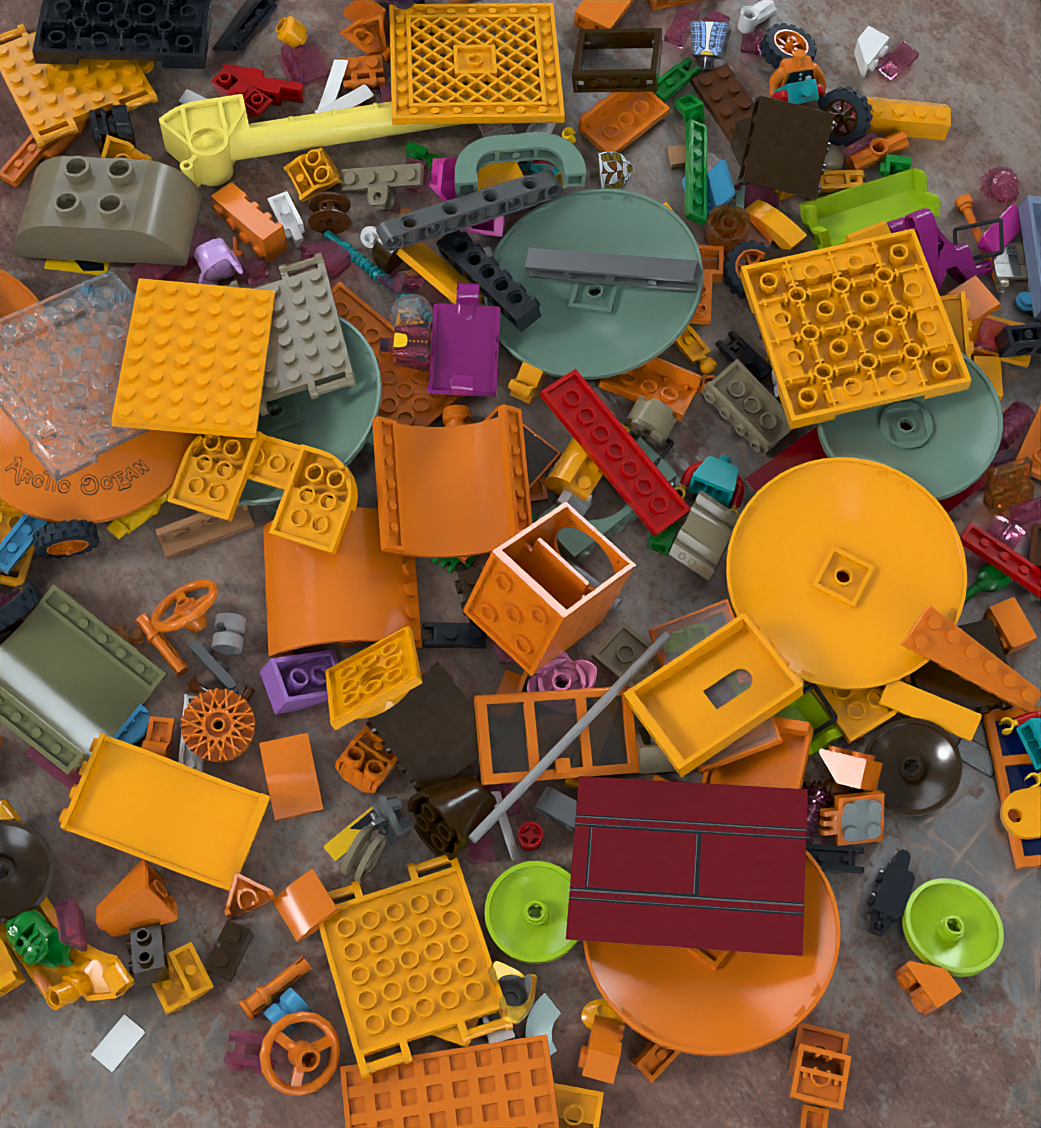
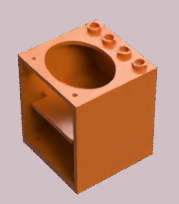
M564 502L491 552L463 612L528 674L533 676L603 622L636 564L567 502ZM567 527L575 528L593 538L609 557L614 569V576L597 588L589 586V582L561 557L557 546V535L560 529Z

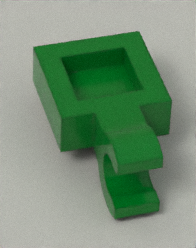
M410 141L405 147L407 161L411 164L421 163L424 167L427 165L431 172L433 158H442L438 154L429 153L428 148Z

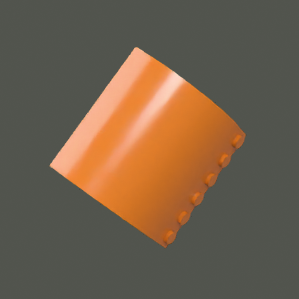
M503 404L498 407V417L450 427L403 425L397 423L396 420L380 416L372 419L381 551L428 558H453L488 554L533 524L521 409Z
M356 507L355 512L351 511L335 555L271 535L269 531L273 520L263 525L269 657L292 656L295 649L325 643L350 641L378 642L406 626H409L413 631L416 650L422 648L415 556L381 551L378 509Z

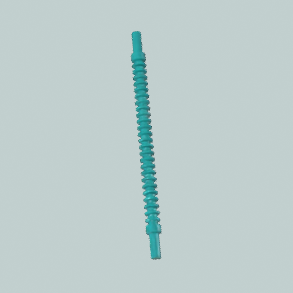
M330 230L324 233V237L338 248L339 253L346 256L347 259H351L352 263L355 262V265L360 266L364 273H369V277H373L374 281L378 280V284H382V287L387 288V291L391 292L393 296L396 295L397 299L401 298L402 303L405 302V305L407 307L410 306V310H414L415 314L419 313L421 318L424 317V321H428L429 325L433 324V310H429L428 306L424 307L423 302L420 303L419 299H415V296L411 295L410 291L406 292V288H401V284H397L396 280L392 281V277H388V274L383 273L382 269L379 270V267L374 266V263L370 262L368 258L365 259V255H361L360 251L356 252V248H352L350 243L347 241L343 242Z

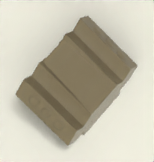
M701 490L670 549L669 555L710 581L730 542L739 515Z

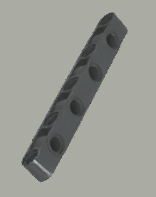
M545 170L384 221L378 225L376 232L385 249L393 251L554 199L562 193L563 187L551 170Z

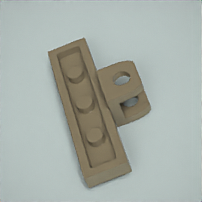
M416 163L342 169L341 190L345 193L368 191L367 199L369 205L375 206L379 211L393 210L396 204V190L394 189L423 187L424 165Z

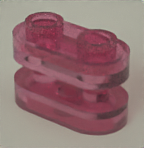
M230 1030L228 1041L235 1043L234 1052H225L223 1062L228 1064L227 1069L243 1071V1068L247 1067L253 1068L254 1074L263 1075L260 1056L244 1054L245 1046L261 1048L265 1035ZM274 1040L271 1050H279L280 1044ZM271 1059V1066L275 1071L277 1060Z

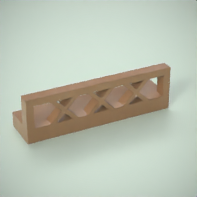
M237 505L231 522L200 512L155 529L166 559L169 560L253 528L255 525L247 505Z

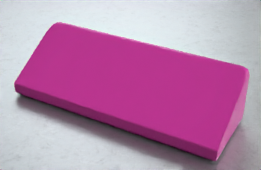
M1014 203L1000 217L1003 219L1004 248L1021 231L1019 210ZM999 222L994 223L983 234L977 245L985 253L1000 251Z

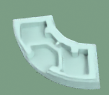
M544 993L536 1001L529 1013L525 1038L547 1034L551 1057L557 1052L552 1042L551 1031L554 1022L561 1013L546 993Z

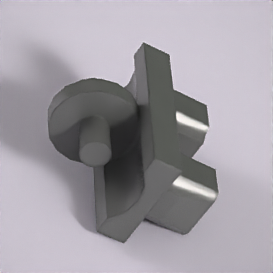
M384 794L377 798L378 801L372 806L374 812L370 816L373 821L368 827L372 828V831L378 830L379 834L386 835L390 844L394 845L399 842L402 836L410 832L412 824L407 817L397 820L394 813L402 809L401 803L397 796L386 798Z

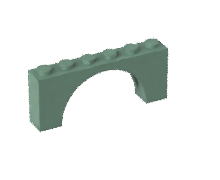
M641 437L635 440L653 463L660 457ZM661 458L656 467L675 488L677 474ZM554 504L543 514H541L537 518V521L549 512H551L552 510H554L555 508H557V506ZM627 504L613 516L587 521L603 536L609 538L612 534H619L625 528L627 522L630 520L635 521L638 516ZM567 527L560 529L558 532V550L566 559L569 558L575 564L577 562H584L590 556V552L596 547L598 549L601 548L593 538L578 529Z

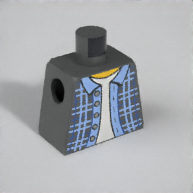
M690 21L692 55L695 58H702V70L710 71L713 69L714 59H724L732 31V25L729 22Z

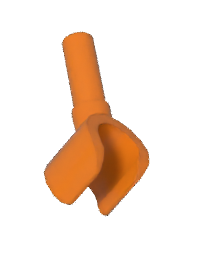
M233 236L232 250L238 262L242 264L244 252L238 250V237Z

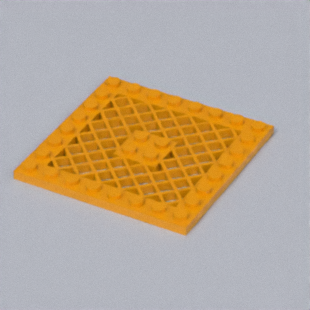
M553 3L389 4L392 125L564 123L565 113ZM517 59L518 61H520V63L517 64L513 61ZM433 60V61H435L436 63L433 65V64H431V63H429V62H431V61ZM423 67L426 70L422 72L419 69ZM444 67V68H446L447 70H446L445 72H443V71L440 70V69H442V68ZM508 67L510 70L506 71L504 68ZM519 74L521 77L517 78L515 75ZM435 75L437 77L433 79L430 76ZM466 81V82L469 83V84H468L467 86H465V85L462 84V83H464V82ZM487 81V82H489L490 84L487 86V85L484 84V82ZM509 81L512 84L508 86L505 82ZM527 81H530V82H532L533 84L528 85L526 82H527ZM424 82L426 85L423 87L420 83ZM446 82L447 85L443 86L441 83ZM477 88L480 92L476 93L473 90ZM498 88L501 90V92L498 93L494 90ZM520 88L523 91L519 93L516 89ZM433 89H435V90H437L438 92H436V93L434 94V93H432L431 91H432ZM457 89L459 92L454 93L452 90ZM509 95L512 99L508 100L506 97ZM529 95H531V96L534 97V98H533L532 100H530V99L527 98V97H528ZM424 96V97H426L427 99H426L425 101H423V100H421L420 98H422V97ZM446 96L449 99L445 101L442 98ZM465 96H467V97H469L470 99L466 101V100L463 99V98H464ZM489 96L491 97V99L487 100L485 99V97Z

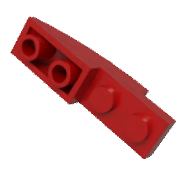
M223 64L222 69H227L273 100L271 105L281 107L283 100L304 103L305 92L303 83L266 78L264 70L258 68H247L234 64Z

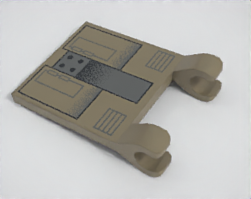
M1008 243L1002 255H998L995 258L992 257L996 293H1005L1004 288L1009 287L1008 280L1028 281L1023 243Z

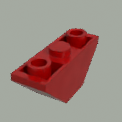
M225 68L210 81L221 97L242 94L247 118L260 116L273 103L271 98Z

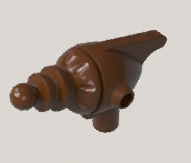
M827 779L824 783H821L820 780L817 783L815 780L812 783L810 781H804L803 783L805 789L811 788V792L815 791L816 795L821 793L822 798L831 805H834L835 795L864 792V789L838 784L835 779Z

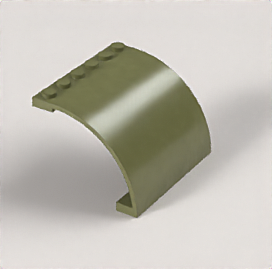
M53 584L27 619L0 645V721L68 775L81 768L84 761H89L92 754L89 748L94 737L98 738L100 733L113 737L140 703L143 705L168 673L59 586Z

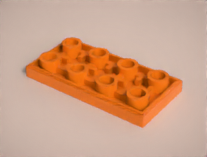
M976 275L945 294L954 295L959 294L961 291L966 292V299L970 300V312H967L968 320H971L972 326L1001 308L999 301Z

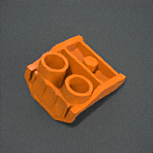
M366 725L352 739L348 747L337 759L335 768L345 781L360 791L375 793L386 776L397 765L396 761L398 758L393 752L388 754L381 744L383 739L376 734L374 735Z

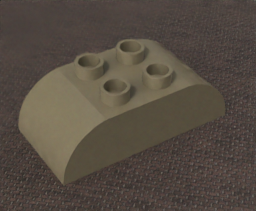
M83 156L53 157L39 164L34 172L13 244L15 257L186 266L202 201V194L196 184L185 174L166 164L152 160Z

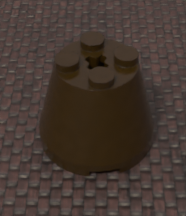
M472 773L471 775H465L420 790L410 797L408 811L413 812L417 822L414 828L425 845L436 855L442 853L447 856L448 860H454L470 845L472 841L468 836L494 810L497 801L492 793L487 792L481 784L479 777Z

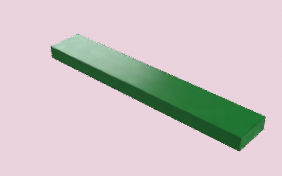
M689 119L686 122L685 219L703 226L707 222V126Z

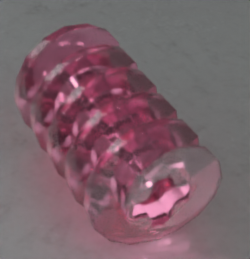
M1014 401L1004 411L1003 431L999 449L1007 450L1010 444H1013L1015 439L1019 438L1021 433L1026 430V427L1031 425V420L1036 418L1034 411L1026 403Z
M807 787L805 788L808 789L806 843L812 844L813 840L808 835H817L818 832L813 826L821 827L817 817L826 818L820 816V809L831 808L826 803L831 798L818 789Z

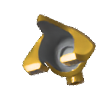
M495 961L488 969L492 985L496 987V984L499 982L503 997H500L498 1000L502 1017L512 1024H519L527 1016L534 1004L537 976L535 974L524 976L512 967Z

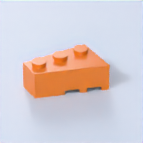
M595 1015L587 1046L582 1045L578 1059V1067L582 1068V1076L611 1084L614 1083L621 1055L622 1043L620 1042L623 1039L624 1022Z

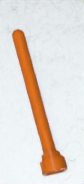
M964 194L955 199L954 203L957 210L964 213L968 224L977 223L972 211L974 202L970 194ZM980 227L970 228L978 244L983 236ZM992 257L984 258V260H990L992 262V264L988 265L987 267H992ZM993 270V272H991L990 274H991V276H992V278H993V281H994V283H995V275H994V270Z

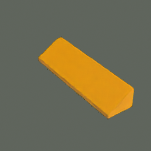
M899 680L886 684L878 703L912 718L933 722L946 732L970 742L982 717L977 712Z

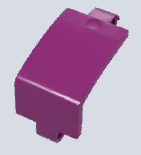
M457 283L456 304L435 303L433 306L430 376L427 393L496 397L501 308L499 306L479 305V284Z

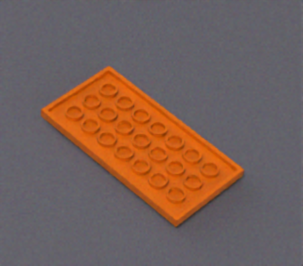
M340 281L332 287L338 315L351 323L366 338L378 361L382 379V400L378 416L396 420L397 423L403 425L432 427L442 417V410L448 406L455 405L464 395L427 393L431 356L428 364V361L396 364L394 362L395 350H393L395 330L398 329ZM381 343H390L389 352L380 351ZM420 366H422V367L425 366V369H426L427 371H423V370H419V369H414V368L420 367Z

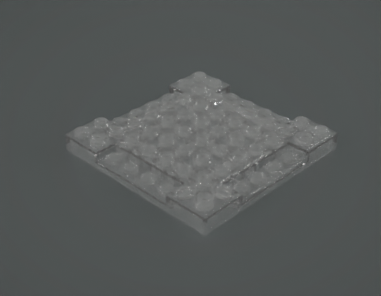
M113 270L0 318V407L29 442V449L56 482L98 462V455L149 431V429L114 427L111 422L135 300L134 294Z

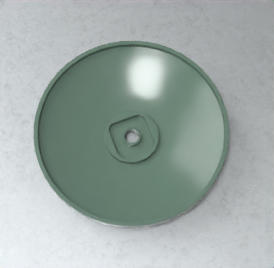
M962 353L972 380L968 390L928 399L919 396L836 415L835 420L817 423L816 428L820 443L828 458H858L884 464L915 480L939 501L956 495L970 487L986 472L998 451L1003 431V414L999 397L993 384L982 369ZM908 423L911 425L912 429L903 430L900 427V424Z

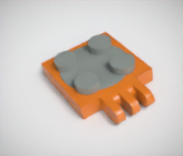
M881 791L835 795L833 808L820 809V816L828 818H821L819 824L829 827L820 828L819 834L823 836L834 835V843L837 846L883 841L885 794Z

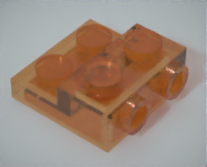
M1028 456L987 470L983 504L991 514L1001 515L1009 508L1023 507L1026 503L1033 500L1035 483L1031 480L1033 461Z

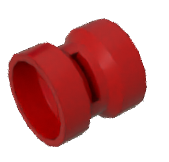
M534 822L522 824L517 838L521 849L533 852L541 846L543 837L541 827Z

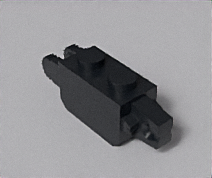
M907 850L898 851L892 858L891 863L888 862L883 869H878L874 882L878 883L876 890L871 891L866 904L870 906L868 914H870L868 932L880 937L884 936L890 923L897 921L903 916L915 882L913 873L908 871L911 856Z

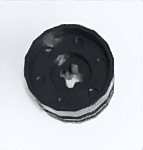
M126 103L113 105L111 109L112 116H107L104 107L100 108L102 118L97 117L95 109L89 110L90 130L100 155H102L107 135L128 141L136 148Z

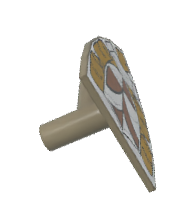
M614 151L598 152V168H591L590 175L592 177H599L600 189H621L629 180L634 166L620 153Z

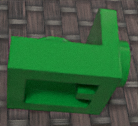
M694 94L674 100V107L684 117L685 127L689 119L699 123L705 122L703 103Z
M887 154L884 162H880L878 175H882L881 178L889 176V174L893 175L910 169L912 157Z

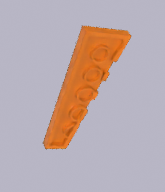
M931 605L926 606L900 644L925 659H930L939 664L940 667L956 673L966 681H971L980 686L981 689L995 694L998 698L1024 712H1031L1041 697V691Z

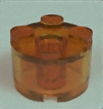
M722 204L715 207L707 219L704 233L706 244L724 246V257H726L734 246L739 245L742 241L747 242L750 230V217L748 213L736 205L731 207L728 204Z

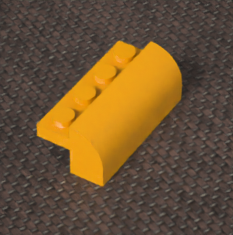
M623 425V427H624V428L628 431V433H629L631 429H629L628 427H626V426ZM572 437L543 485L559 496L563 490H567L586 502L603 473Z

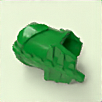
M36 910L26 911L15 918L7 920L5 926L7 940L12 944L13 949L24 957L23 961L27 965L39 963L53 969L62 963L68 967L74 965L73 960L69 957L72 947L63 930L60 928L53 929L41 913Z

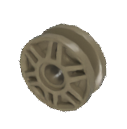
M368 826L363 827L355 837L340 868V873L345 876L349 875L354 868H357L354 880L360 884L363 883L372 871L386 843V836L378 834L371 842L372 828Z

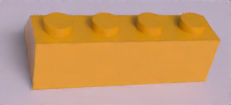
M866 96L868 105L870 104L872 107L870 112L873 114L872 121H870L871 127L866 133L891 135L898 131H904L907 137L945 141L951 126V108L948 105Z

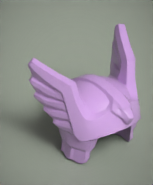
M212 239L196 248L194 258L201 269L198 280L199 284L218 286V280L232 277L235 274V270L240 274L243 273L242 266L238 262L235 253L226 245L223 239Z

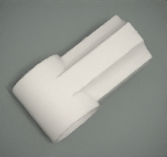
M762 0L753 6L743 7L737 25L738 30L744 34L753 33L758 24L776 14L777 9L774 1Z

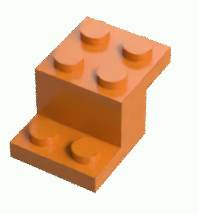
M802 1022L796 1027L788 1075L792 1076L789 1098L840 1111L843 1110L851 1056L846 1055L850 1034Z

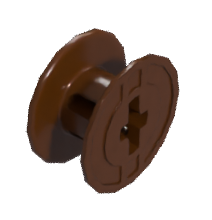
M322 192L310 197L308 208L313 214L308 218V225L312 230L323 234L330 230L333 234H338L349 229L351 218L346 213L351 208V201L346 196L336 192Z

